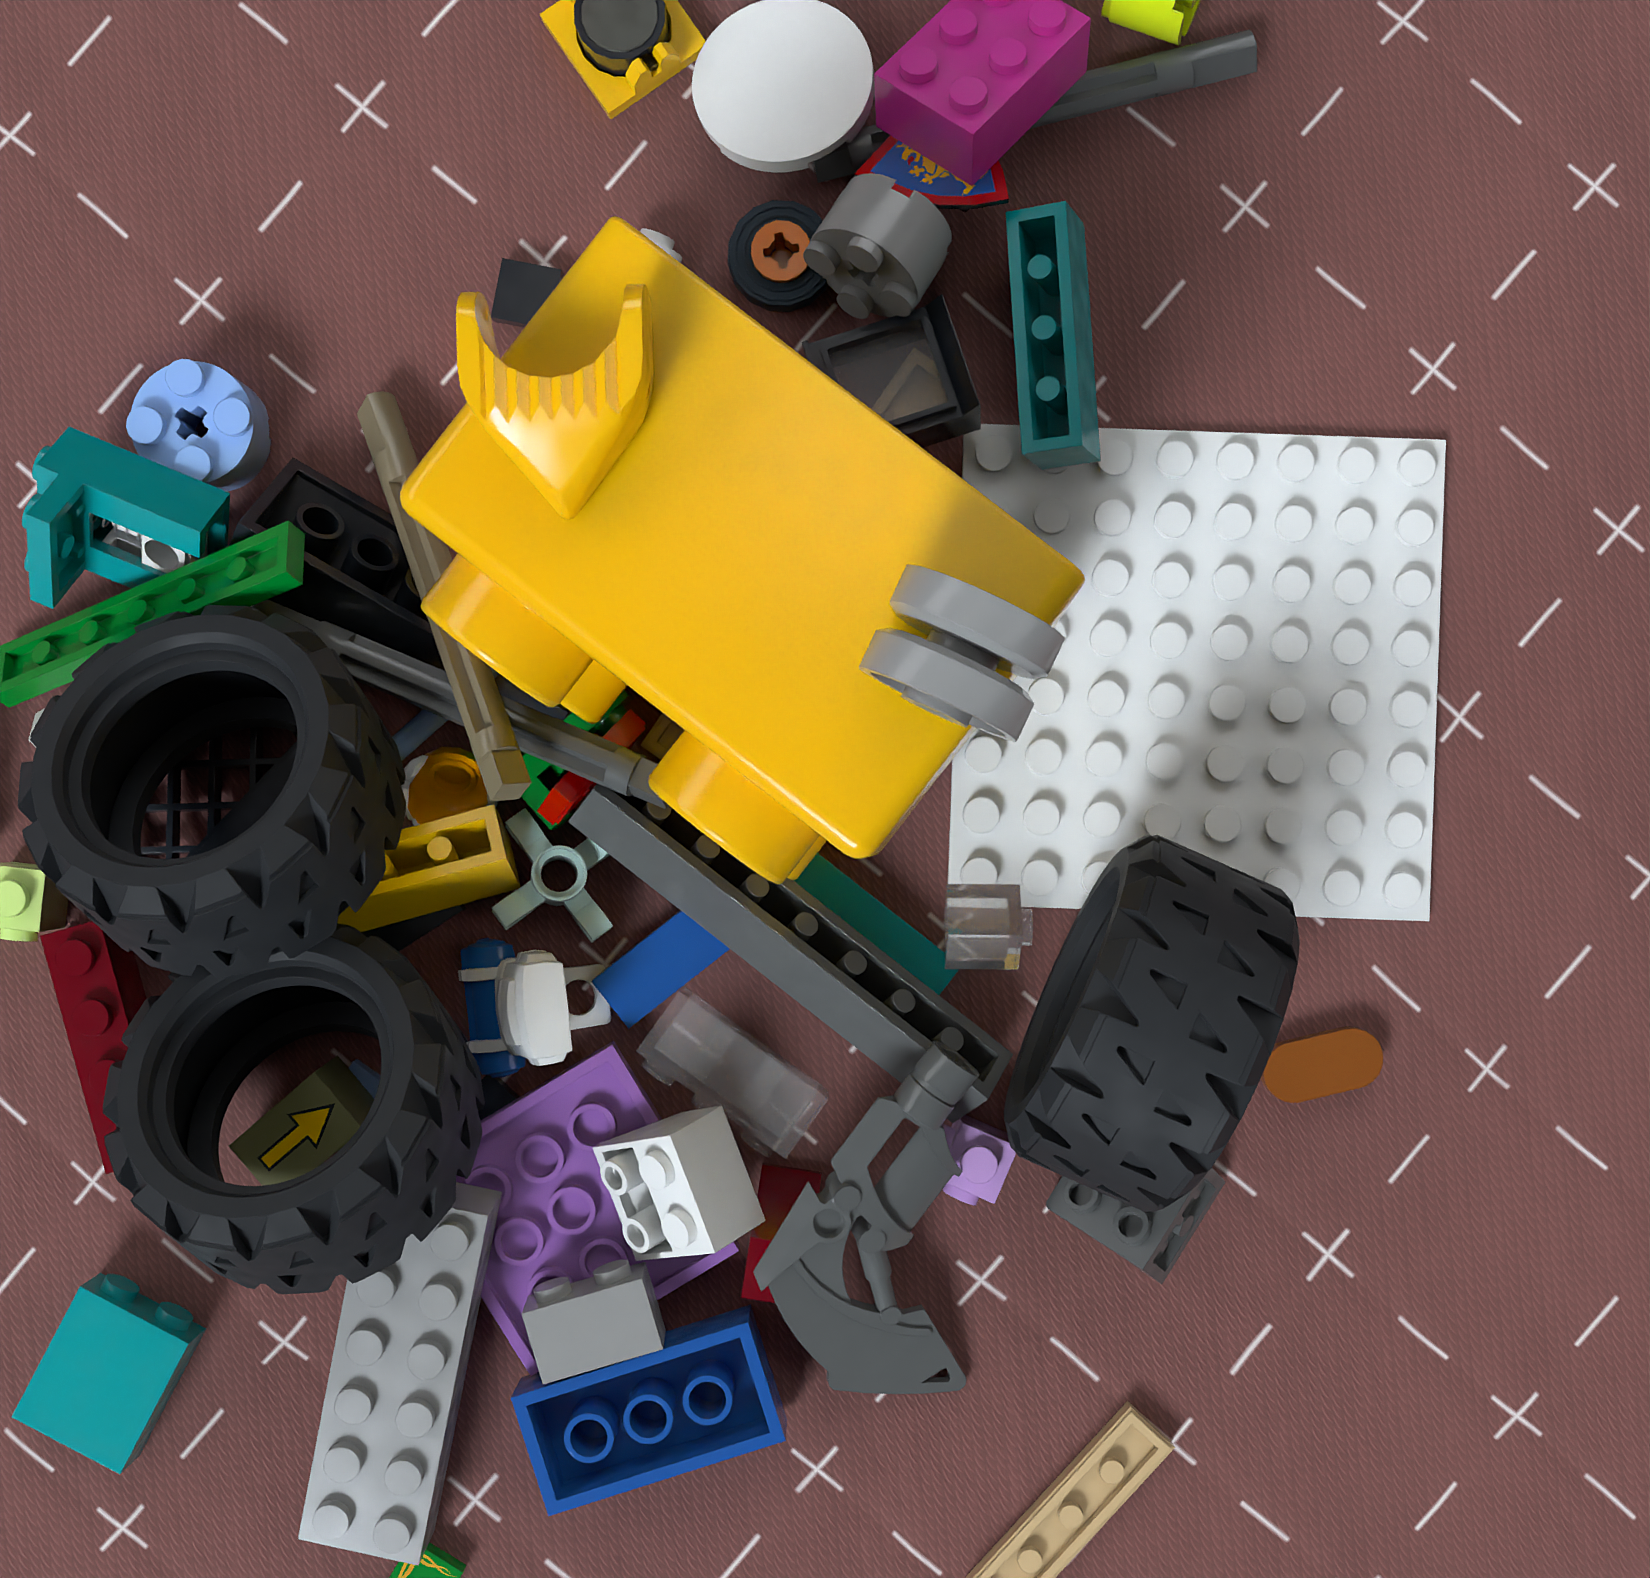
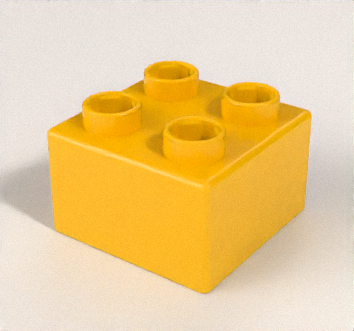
M613 216L608 219L504 353L501 360L506 366L528 376L553 378L559 375L574 374L582 367L595 362L616 336L625 286L627 284H646L652 306L654 377L652 396L645 418L633 439L574 519L565 520L485 431L466 402L404 482L400 491V502L405 512L458 553L422 599L421 609L433 622L471 653L522 691L548 707H555L561 704L586 722L595 724L601 720L628 685L684 729L683 733L649 775V787L665 803L703 834L768 881L781 884L786 878L790 880L797 879L826 841L851 858L863 859L877 855L883 850L977 729L971 725H968L967 728L957 725L908 702L901 697L902 693L877 681L859 669L862 658L876 630L893 628L924 639L928 637L897 617L890 606V599L906 565L922 566L971 584L1023 609L1053 628L1083 586L1085 576L1071 561L622 218ZM998 668L995 669V672L1012 682L1017 677V675Z

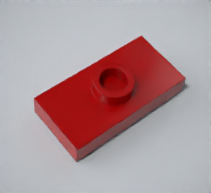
M630 709L602 738L631 749L646 729L644 727L646 723ZM568 772L552 788L537 812L552 825L555 823L559 824L597 783Z

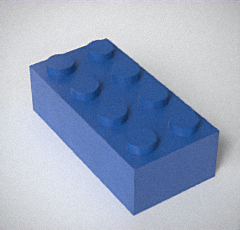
M751 1304L666 1331L663 1350L547 1384L542 1383L539 1372L532 1376L521 1377L511 1396L548 1516L786 1441L787 1417Z

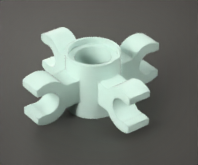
M526 808L507 820L505 828L533 865L530 881L492 907L493 914L504 929L508 930L545 902L554 906L564 905L591 943L610 930L613 925L584 889L587 871L610 854L589 838L574 849L562 845L552 846ZM561 860L572 866L576 874V882L570 889L563 892H555L544 885L541 879V870L551 861Z

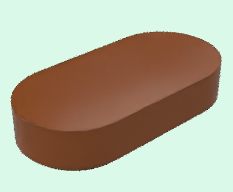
M1343 1026L1275 1043L1261 1076V1081L1272 1095L1289 1103H1299L1359 1089L1372 1083L1379 1075L1383 1066L1382 1048L1374 1036L1353 1026Z

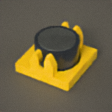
M559 0L540 13L542 22L610 119L616 117L696 61L699 52L706 42L678 0Z

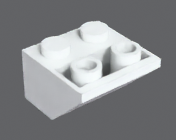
M722 1105L681 1112L604 1141L593 1147L601 1168L602 1181L611 1194L623 1225L624 1238L631 1247L636 1261L716 1253L766 1221Z

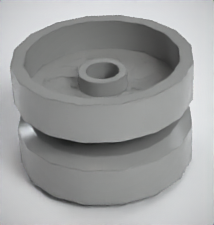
M907 564L890 599V606L897 617L928 637L924 639L893 628L876 630L862 658L859 669L877 681L902 693L901 697L934 715L966 728L968 725H971L1000 738L1016 742L1031 713L1034 702L1027 691L995 672V669L998 668L1029 679L1046 677L1054 664L1065 637L1036 616L978 587L935 570Z

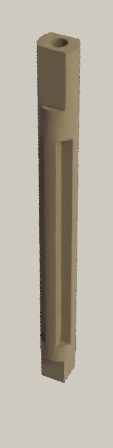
M384 391L367 394L357 416L421 601H423L424 596L452 562V557L448 546L410 517L402 508L400 491L404 482L419 463L395 396ZM427 616L490 801L519 799L532 782L491 667L471 653Z

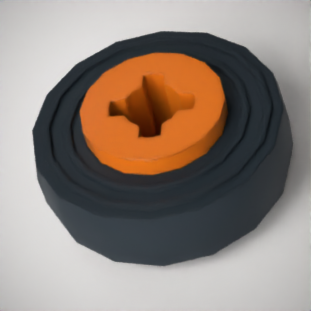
M772 200L753 207L737 222L728 242V267L735 287L749 302L768 311L792 312L814 302L826 291L828 284L823 276L806 264L803 253L823 220L814 210L795 201ZM785 247L789 248L792 252L798 251V253L792 254L789 250L785 249ZM774 249H776V250L772 253L771 257H766V258H765V256L770 255L771 252H772Z

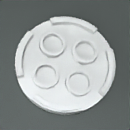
M762 0L748 5L729 16L708 37L695 63L692 77V96L696 112L705 132L720 148L721 153L736 163L750 169L773 173L792 172L809 168V162L820 159L838 148L845 141L850 143L867 120L873 105L875 72L870 50L864 36L854 22L838 9L818 0Z

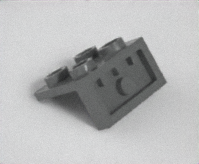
M1211 1168L1199 1184L1185 1196L1164 1209L1155 1212H1144L1062 1176L1046 1201V1207L1129 1261L1152 1279L1163 1284L1226 1181Z

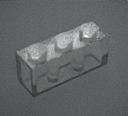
M684 986L636 1050V1052L646 1058L641 1066L653 1077L668 1086H671L677 1080L695 1093L691 1102L698 1109L722 1105L725 1115L744 1129L740 1137L753 1149L767 1157H770L773 1151L786 1159L829 1100L828 1089Z

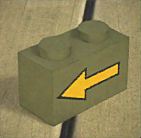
M337 1055L312 1073L233 1141L229 1147L262 1186L297 1178L325 1163L329 1157L349 1142L365 1120L374 1102V1098Z

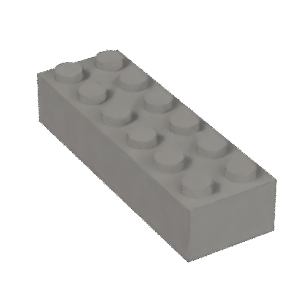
M456 1182V1201L448 1213L422 1242L411 1234L405 1240L401 1258L394 1264L353 1284L347 1279L298 1535L299 1540L419 1566L435 1531L481 1300V1292L502 1195L501 1191Z

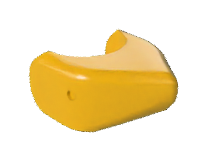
M627 284L624 289L622 311L616 336L595 362L582 367L574 374L559 375L553 378L528 376L506 366L500 359L495 343L491 315L484 295L481 292H461L456 306L457 367L460 387L467 404L485 431L554 510L565 520L574 519L637 433L652 396L654 371L652 306L646 284Z

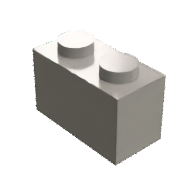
M616 1260L596 1268L593 1271L594 1277L570 1283L568 1277H559L543 1282L533 1289L534 1294L527 1297L521 1314L543 1384L663 1350L666 1329L646 1262L630 1266L628 1260Z

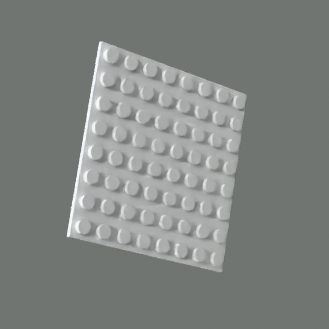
M981 424L980 430L963 435L962 479L1077 566L1084 574L1085 582L1054 627L1065 637V640L1049 674L1046 677L1036 679L1017 676L1013 681L1027 691L1034 702V706L1018 740L1013 742L976 729L952 759L947 904L1081 909L1101 873L1121 849L1144 836L1160 835L1282 889L1293 902L1296 917L1429 921L1446 440L1099 428L1100 462L1041 470L1022 455L1020 425Z

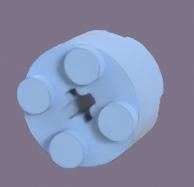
M179 359L154 373L139 389L126 421L128 435L132 438L135 449L140 456L224 491L241 488L254 479L263 468L270 453L269 417L261 399L254 391L225 370L205 362ZM201 421L209 429L202 438L198 436L196 427Z

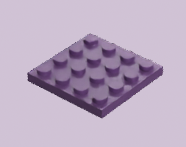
M614 1041L481 1120L482 1138L471 1174L468 1179L456 1175V1182L502 1192L481 1298L530 1376L539 1372L521 1313L527 1297L534 1294L533 1289L537 1285L559 1277H568L570 1283L594 1277L593 1271L599 1266L625 1259L628 1260L630 1266L646 1262L656 1299L658 1300L739 1251V1243L735 1240L712 1254L636 1261L631 1247L624 1238L623 1225L611 1194L602 1181L601 1168L593 1147L604 1141L660 1121L662 1118Z

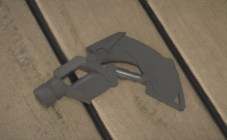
M936 1040L926 1050L915 1065L913 1072L908 1074L893 1096L878 1097L831 1159L834 1171L828 1175L822 1192L815 1193L810 1183L807 1182L753 1271L760 1290L762 1291L767 1286L769 1287L782 1317L797 1340L827 1370L826 1379L833 1390L876 1394H925L959 1391L965 1386L967 1381L962 1369L922 1304L905 1309L898 1307L890 1277L892 1269L887 1253L888 1250L905 1246L914 1236L910 1232L952 1176L956 1175L959 1177L963 1172L950 1153L942 1124L956 1107L955 1104L963 1098L978 1078L979 1073L960 1054ZM907 1118L916 1124L919 1129L875 1187H873L867 1166L901 1121ZM850 1230L857 1243L865 1278L870 1281L875 1301L874 1305L849 1298L845 1288L842 1265L845 1244ZM944 1368L948 1371L945 1377H931Z

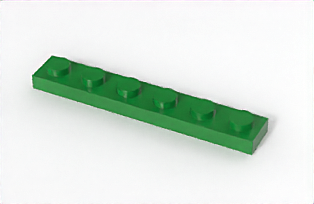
M286 521L0 645V702L10 708L74 681L72 677L73 671L107 643H120L137 633L134 627L176 611H185L194 616L201 615L205 606L209 605L250 607L303 585L305 534L290 521Z

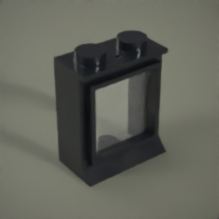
M942 294L926 306L913 310L909 316L896 315L819 341L808 343V340L802 342L805 359L922 448L981 429L980 401Z

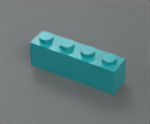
M1066 201L1006 212L1022 455L1041 470L1100 462L1084 223Z

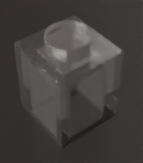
M946 884L944 908L945 969L1018 970L1021 946H1031L1033 940L1032 909H1021L1020 885Z

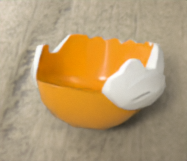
M440 747L413 759L404 768L406 780L405 784L401 785L406 800L405 813L408 819L412 820L414 826L493 804L496 807L499 802L490 801L474 754L462 748Z

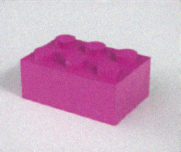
M951 0L874 73L876 127L973 186L1086 73L1091 18L1061 0Z

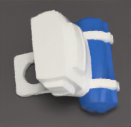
M489 938L478 939L476 943L461 949L462 970H458L459 981H464L470 1033V1041L467 1042V1045L476 1059L482 1075H490L492 1078L509 1076L526 1065V1058L532 1065L536 1066L564 1061L567 1052L572 1051L570 1030L604 1025L611 1021L609 1003L591 982L592 979L605 970V967L601 964L563 968V963L557 961L552 953L544 950L524 951L518 953L517 957H515L513 945L503 940ZM574 980L588 982L595 994L592 1007L581 1015H573L569 1013L566 985Z

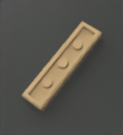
M1127 1401L965 1578H1056L1173 1451L1175 1447L1172 1441Z

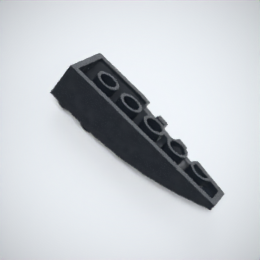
M292 457L240 519L229 546L286 521H290L305 534L303 585L268 600L320 622L327 621L445 671L427 616L421 609L422 601L392 515ZM500 674L495 678L499 693L502 696L562 720L565 719L569 712L561 704L555 707H548Z

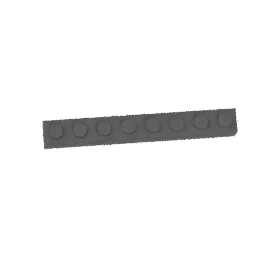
M598 783L568 821L899 1082L902 1083L908 1074L913 1072L917 1062L935 1040L947 1045L960 1054L978 1071L979 1076L963 1098L955 1104L956 1107L947 1117L950 1122H956L990 1097L1013 1053L795 881L788 878L781 884L768 881L712 841L669 805L667 809H664L633 795L628 797Z

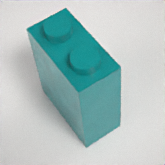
M99 1273L79 1287L20 1399L12 1418L121 1474L140 1456L206 1328L193 1322V1315L185 1308L171 1302H161L159 1304L140 1294L139 1286L132 1280L118 1274L110 1273L104 1275Z

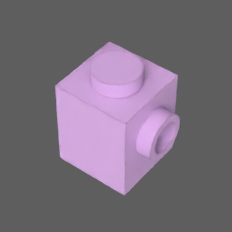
M967 1115L954 1122L951 1127L943 1124L942 1127L945 1130L950 1153L963 1172L959 1177L953 1175L942 1190L951 1197L970 1205H976L979 1198L995 1204L1016 1155L1015 1151L1010 1147L1008 1134Z

